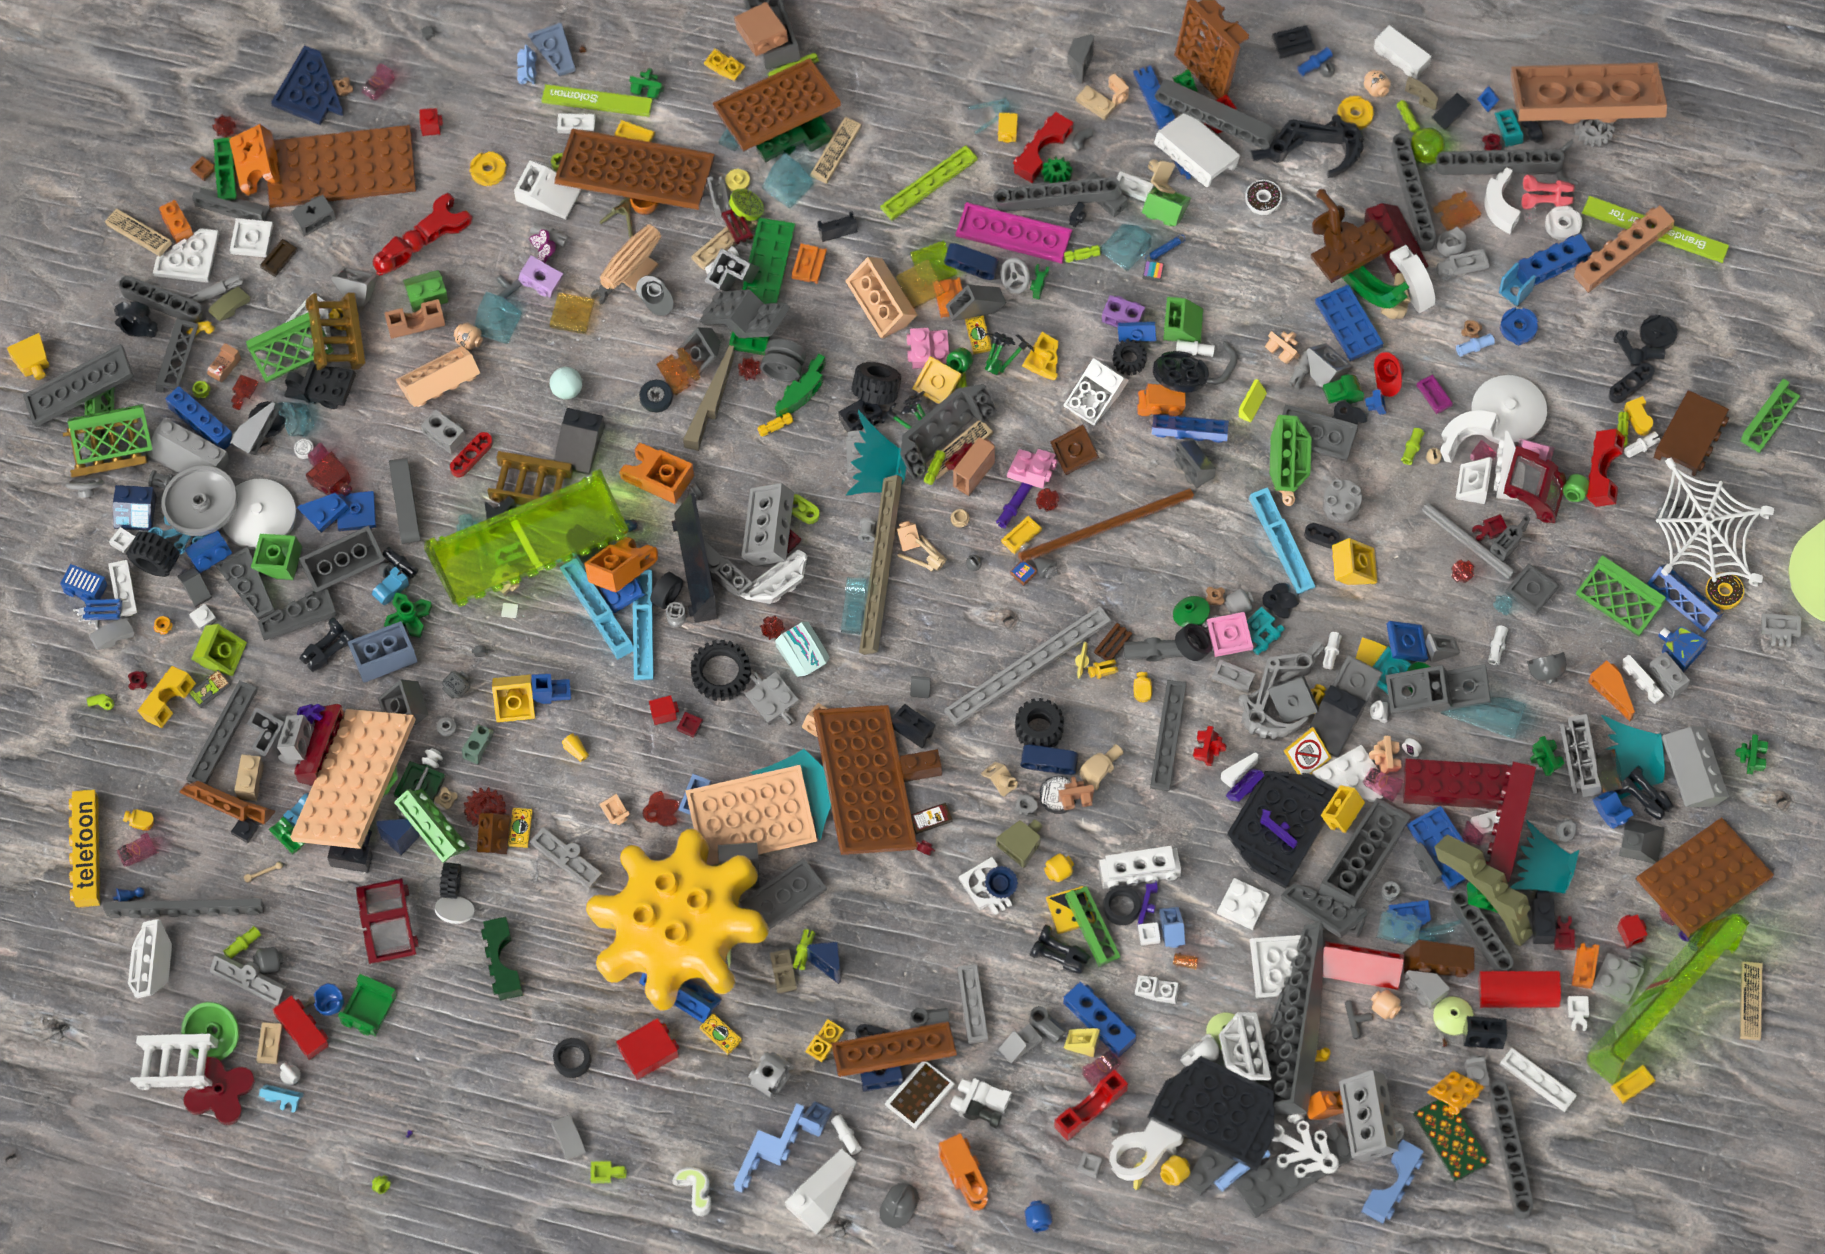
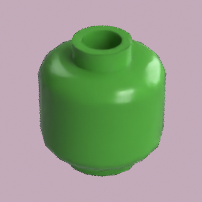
M1580 474L1570 475L1563 486L1565 497L1571 502L1583 501L1588 494L1589 480Z

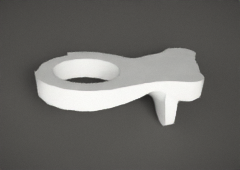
M1151 1120L1144 1132L1124 1134L1111 1143L1113 1148L1110 1152L1109 1161L1112 1170L1119 1178L1124 1180L1143 1178L1153 1170L1165 1151L1169 1152L1172 1156L1177 1154L1176 1146L1182 1144L1184 1140L1183 1135ZM1139 1147L1147 1152L1145 1161L1138 1167L1126 1169L1118 1164L1121 1154L1130 1148Z

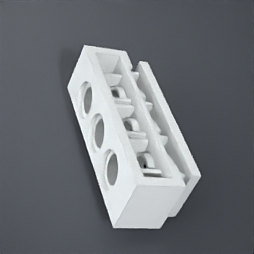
M1172 846L1105 856L1106 859L1099 860L1103 889L1108 888L1111 890L1117 886L1124 885L1133 887L1139 883L1147 882L1150 884L1162 879L1170 881L1177 879L1181 875L1177 848H1172Z

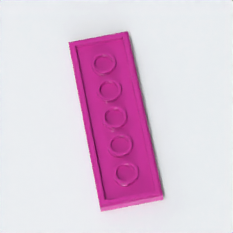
M967 202L956 231V237L1061 264L1072 234V229Z

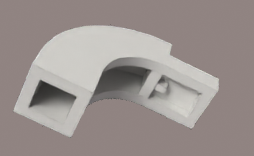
M1506 167L1503 173L1499 172L1496 180L1490 178L1485 195V209L1490 220L1498 228L1511 234L1519 221L1521 211L1508 205L1502 197V193L1510 182L1513 170Z
M1406 245L1390 253L1391 260L1401 271L1410 287V302L1418 313L1434 306L1435 293L1433 285L1419 257L1413 255Z
M1475 410L1454 418L1441 434L1444 440L1441 447L1444 461L1452 463L1460 443L1469 436L1484 435L1494 438L1500 423L1497 413Z

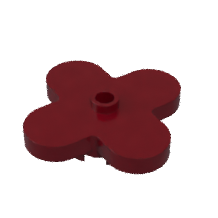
M206 1057L204 1076L212 1081V1086H204L203 1089L190 1088L184 1095V1106L191 1114L200 1115L211 1110L220 1123L224 1125L235 1124L242 1116L239 1097L253 1089L255 1085L254 1075L246 1067H236L230 1071H225L219 1059L216 1057Z

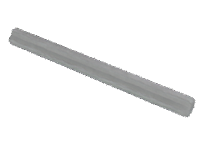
M1427 503L1423 507V513L1508 579L1513 576L1514 569L1494 556L1486 547L1434 506Z

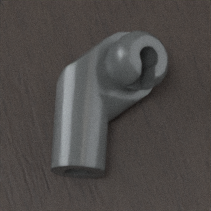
M1091 128L1075 134L1072 146H1074L1076 151L1083 149L1084 144L1082 142L1093 136Z

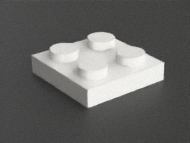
M236 218L230 254L267 257L273 222Z
M1234 878L1217 914L1253 930L1270 894Z

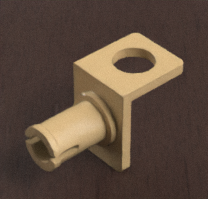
M1156 159L1149 162L1151 165H1148V168L1154 172L1151 183L1161 192L1175 194L1176 191L1167 184L1175 164L1162 160L1159 162Z
M997 762L991 764L981 773L982 776L991 779L1003 797L1018 785V782L1011 776L1005 765Z

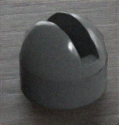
M1329 61L1322 63L1320 74L1323 77L1328 78L1334 74L1335 67L1333 63Z
M974 554L970 555L966 560L967 568L971 571L979 570L981 568L980 557Z
M387 562L382 563L378 568V572L382 577L386 578L390 575V571L394 566Z

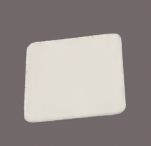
M503 603L501 616L516 618L518 604Z

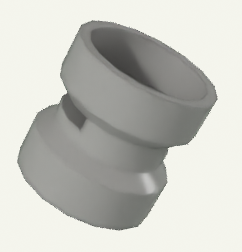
M672 602L667 606L666 615L668 623L673 627L682 626L686 621L684 606L679 602Z

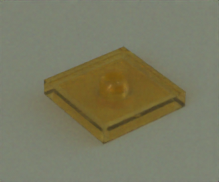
M929 259L896 276L902 291L914 309L945 293Z
M558 292L549 324L550 328L586 334L595 303L594 299Z

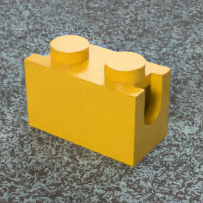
M1340 785L1321 814V817L1331 830L1339 828L1343 833H1346L1365 802L1355 788Z

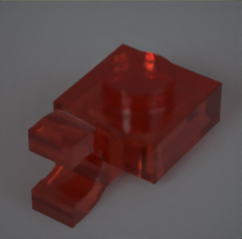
M242 374L232 388L233 393H235L231 399V402L234 403L232 405L234 409L240 410L244 398H251L258 386L257 380Z

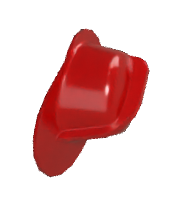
M1389 352L1380 353L1374 361L1376 385L1384 396L1393 397L1397 395L1402 387L1404 366L1402 361Z

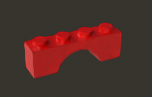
M1056 111L1052 116H1048L1043 128L1037 130L1032 142H1028L1021 156L1018 155L1013 162L1014 173L1033 183L1043 169V161L1038 155L1040 150L1049 144H1064L1073 132L1074 122Z
M1618 429L1596 431V437L1593 441L1594 451L1591 457L1592 466L1589 473L1587 499L1595 507L1614 505L1617 501L1618 487L1607 478V470L1611 462L1623 454L1625 437Z
M1114 1069L1099 1082L1088 1097L1076 1106L1069 1107L1054 1120V1128L1068 1142L1128 1090V1083Z

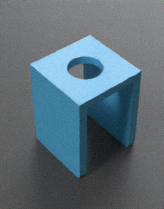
M1518 262L1502 277L1499 294L1517 307L1533 291L1536 276L1533 275L1522 285L1521 281L1516 277L1519 268ZM1511 288H1519L1517 296L1510 292Z

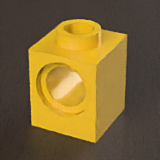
M999 113L998 141L1005 143L1016 142L1017 113Z

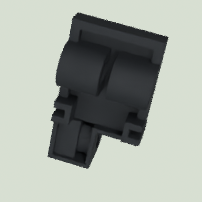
M310 362L305 377L295 372H288L285 379L287 389L284 396L286 398L305 400L307 403L311 401L312 404L319 402L326 408L337 409L338 405L345 406L356 372L350 369L329 366L317 370L316 364Z

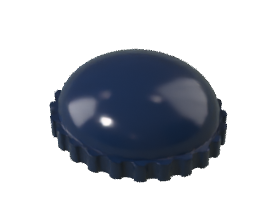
M997 866L986 874L985 887L992 897L1006 899V897L1013 895L1018 887L1016 874L1006 866Z

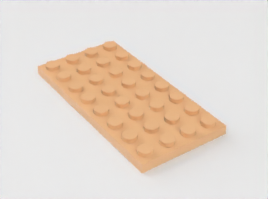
M346 709L337 735L333 738V744L329 747V754H326L327 759L323 761L322 770L318 772V777L314 781L290 836L293 842L361 849L416 719L413 715Z

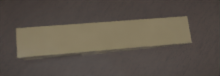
M729 345L683 438L684 448L699 451L708 418L716 420L735 356L734 346Z

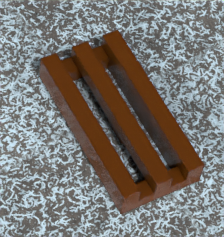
M1116 623L1094 650V653L1105 661L1114 659L1124 647V642H1128L1133 633L1131 631L1128 632L1125 627L1122 628L1119 623ZM1117 631H1119L1118 634L1114 637V639L1110 642V644L1105 648V650H1104L1103 652H1101V650L1105 647V645L1109 642V640L1114 636V634H1115ZM1124 634L1125 637H1124V638L1122 639V641L1118 644V646L1113 650V652L1109 655V657H1107V656H1106L1107 653L1111 650V648L1116 644V642H1117V641L1120 639V637Z

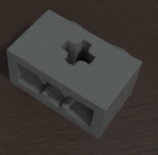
M324 195L314 197L308 203L297 206L291 211L293 221L303 237L336 220L334 211Z

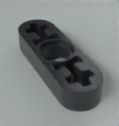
M1643 363L1610 388L1608 395L1610 401L1621 403L1652 380L1654 367L1651 364ZM1642 371H1649L1648 375L1644 374L1643 376H1641ZM1634 380L1637 383V385L1635 387H1630L1627 385L1626 381ZM1622 387H1623L1624 390L1621 392V395H1620V396H1619V395H1616V396H1615V395H1614V392H1616V393L1620 392V391L1622 390Z

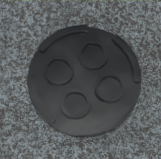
M1182 351L1163 353L1154 361L1152 369L1155 379L1162 386L1184 393L1202 389L1206 385L1209 376V370L1201 359L1197 360Z

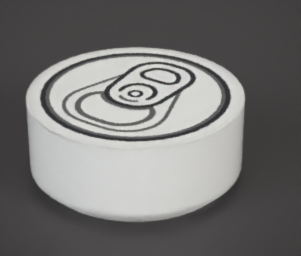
M307 439L299 440L294 446L297 457L301 459L311 457L314 452L313 444Z

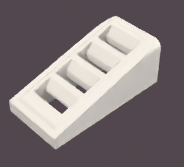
M1255 752L1221 772V780L1232 789L1258 763V754Z

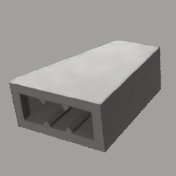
M968 284L946 305L952 321H958L996 313L1006 303L1000 287Z

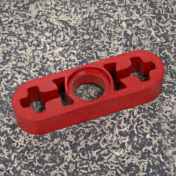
M481 432L477 434L452 460L450 470L453 476L458 478L465 476L492 448L493 441L489 433ZM487 439V444H481L480 440L485 441ZM469 451L477 453L472 459L466 457ZM462 465V470H456L455 466L460 467Z

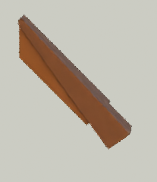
M200 781L190 784L186 783L179 792L241 821L249 817L265 824L275 813V810L240 800Z

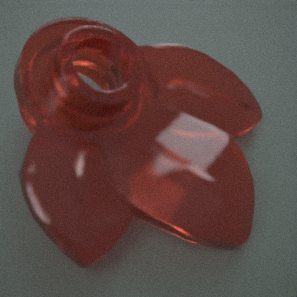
M662 791L655 792L649 798V805L643 809V818L649 823L657 822L664 827L675 825L678 821L674 814L678 810L680 802L674 799H664ZM650 812H655L656 815H655V816H650L649 813H650Z

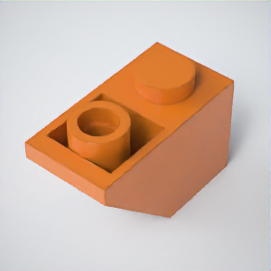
M1319 1091L1310 1097L1307 1113L1310 1120H1323L1344 1113L1340 1091Z

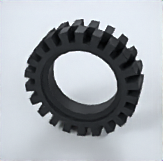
M713 640L712 645H709V643L704 644L705 648L700 647L698 654L695 653L693 655L694 660L691 661V677L695 688H698V692L701 695L704 693L706 698L709 699L711 696L714 701H717V698L725 701V697H729V700H731L734 694L739 696L741 694L740 690L744 691L746 684H749V677L751 675L748 655L746 656L745 650H740L738 644L734 646L732 641L726 644L725 640H720V643ZM715 656L730 657L738 665V674L728 684H712L703 675V668L707 661Z

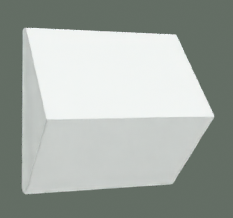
M1491 457L1461 464L1456 499L1485 504L1492 465Z

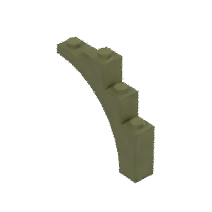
M1446 835L1434 846L1438 860L1464 876L1493 905L1505 922L1515 944L1521 946L1531 937L1533 932L1527 916L1530 910L1527 896L1509 888L1505 874L1486 865L1481 850L1450 835Z

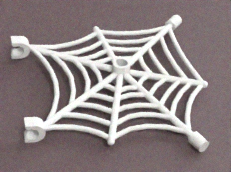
M1672 457L1665 461L1669 469L1673 470L1667 498L1656 522L1660 524L1666 535L1670 550V563L1665 565L1661 573L1667 576L1673 569V565L1691 564L1707 572L1712 577L1713 582H1716V578L1721 576L1738 575L1748 578L1750 585L1758 587V582L1762 583L1763 575L1751 574L1749 572L1745 552L1746 538L1756 517L1760 514L1761 517L1769 519V515L1774 513V508L1762 506L1760 509L1747 506L1734 499L1722 487V481L1716 484L1697 480L1678 470ZM1676 475L1679 479L1677 494L1668 517L1662 518L1671 496ZM1682 476L1696 483L1716 486V491L1711 492L1695 488L1685 482ZM1682 484L1687 492L1686 501L1678 518H1671L1676 508ZM1689 488L1704 494L1714 495L1713 499L1695 496ZM1720 490L1736 504L1753 511L1742 512L1733 508L1719 495ZM1689 498H1691L1693 501L1692 511L1688 518H1682ZM1717 498H1718L1725 506H1727L1729 509H1731L1732 511H1735V512H1737V513L1731 514V513L1727 512L1726 510H1724V509L1716 502ZM1696 499L1710 501V507L1700 505ZM1714 506H1716L1720 511L1727 515H1722L1719 512H1717L1715 509H1713ZM1695 507L1700 512L1701 518H1692ZM1749 515H1754L1743 537V564L1737 556V533L1742 522ZM1736 517H1743L1735 529L1732 550L1728 544L1729 527ZM1725 519H1730L1726 526L1724 539L1720 534L1721 526ZM1721 520L1717 530L1712 523ZM1670 522L1675 526L1683 541L1684 546L1680 548L1679 540ZM1676 522H1680L1686 529L1689 536L1687 542ZM1684 522H1690L1694 526L1695 532L1693 535H1691L1689 528ZM1695 522H1699L1700 526L1698 528ZM1663 523H1666L1671 530L1677 544L1678 553L1674 558L1671 540ZM1706 528V534L1700 531ZM1702 535L1707 538V541L1696 536ZM1718 537L1722 543L1712 545V538ZM1693 540L1702 541L1708 545V550L1690 544ZM1725 546L1729 553L1713 554V548ZM1687 548L1699 549L1709 555L1710 561L1700 554L1684 551ZM1681 555L1697 556L1711 567V572L1696 562L1677 560ZM1722 555L1732 556L1736 562L1715 564L1714 557ZM1725 565L1740 566L1745 574L1724 572L1716 575L1715 568Z

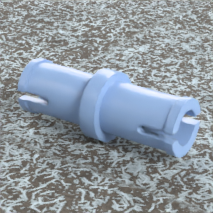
M1489 333L1479 338H1471L1466 343L1456 345L1457 354L1461 357L1473 351L1475 353L1479 352L1484 347L1494 345V337Z

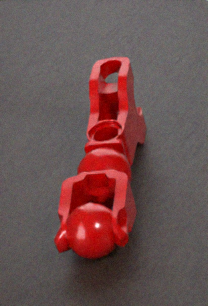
M445 193L434 201L432 213L415 225L414 230L405 232L402 238L395 236L380 252L376 253L372 262L377 275L381 276L390 273L409 263L412 253L421 251L424 245L427 246L443 234L460 233L471 224L473 216L466 210L457 214L448 212L454 205V197L450 193Z

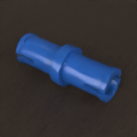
M1326 47L1318 54L1311 55L1307 61L1297 66L1298 72L1301 76H1305L1313 69H1318L1322 63L1333 57L1332 52Z

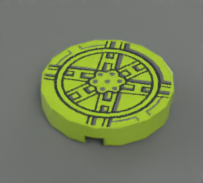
M738 188L730 195L729 205L739 217L743 216L746 217L745 220L755 221L763 214L764 206L762 201L750 190Z

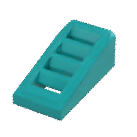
M1513 109L1496 112L1495 118L1505 146L1510 147L1522 144L1523 132Z

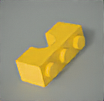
M171 666L137 711L145 721L163 728L173 714L166 705L169 699L174 696L185 698L196 683L187 672Z

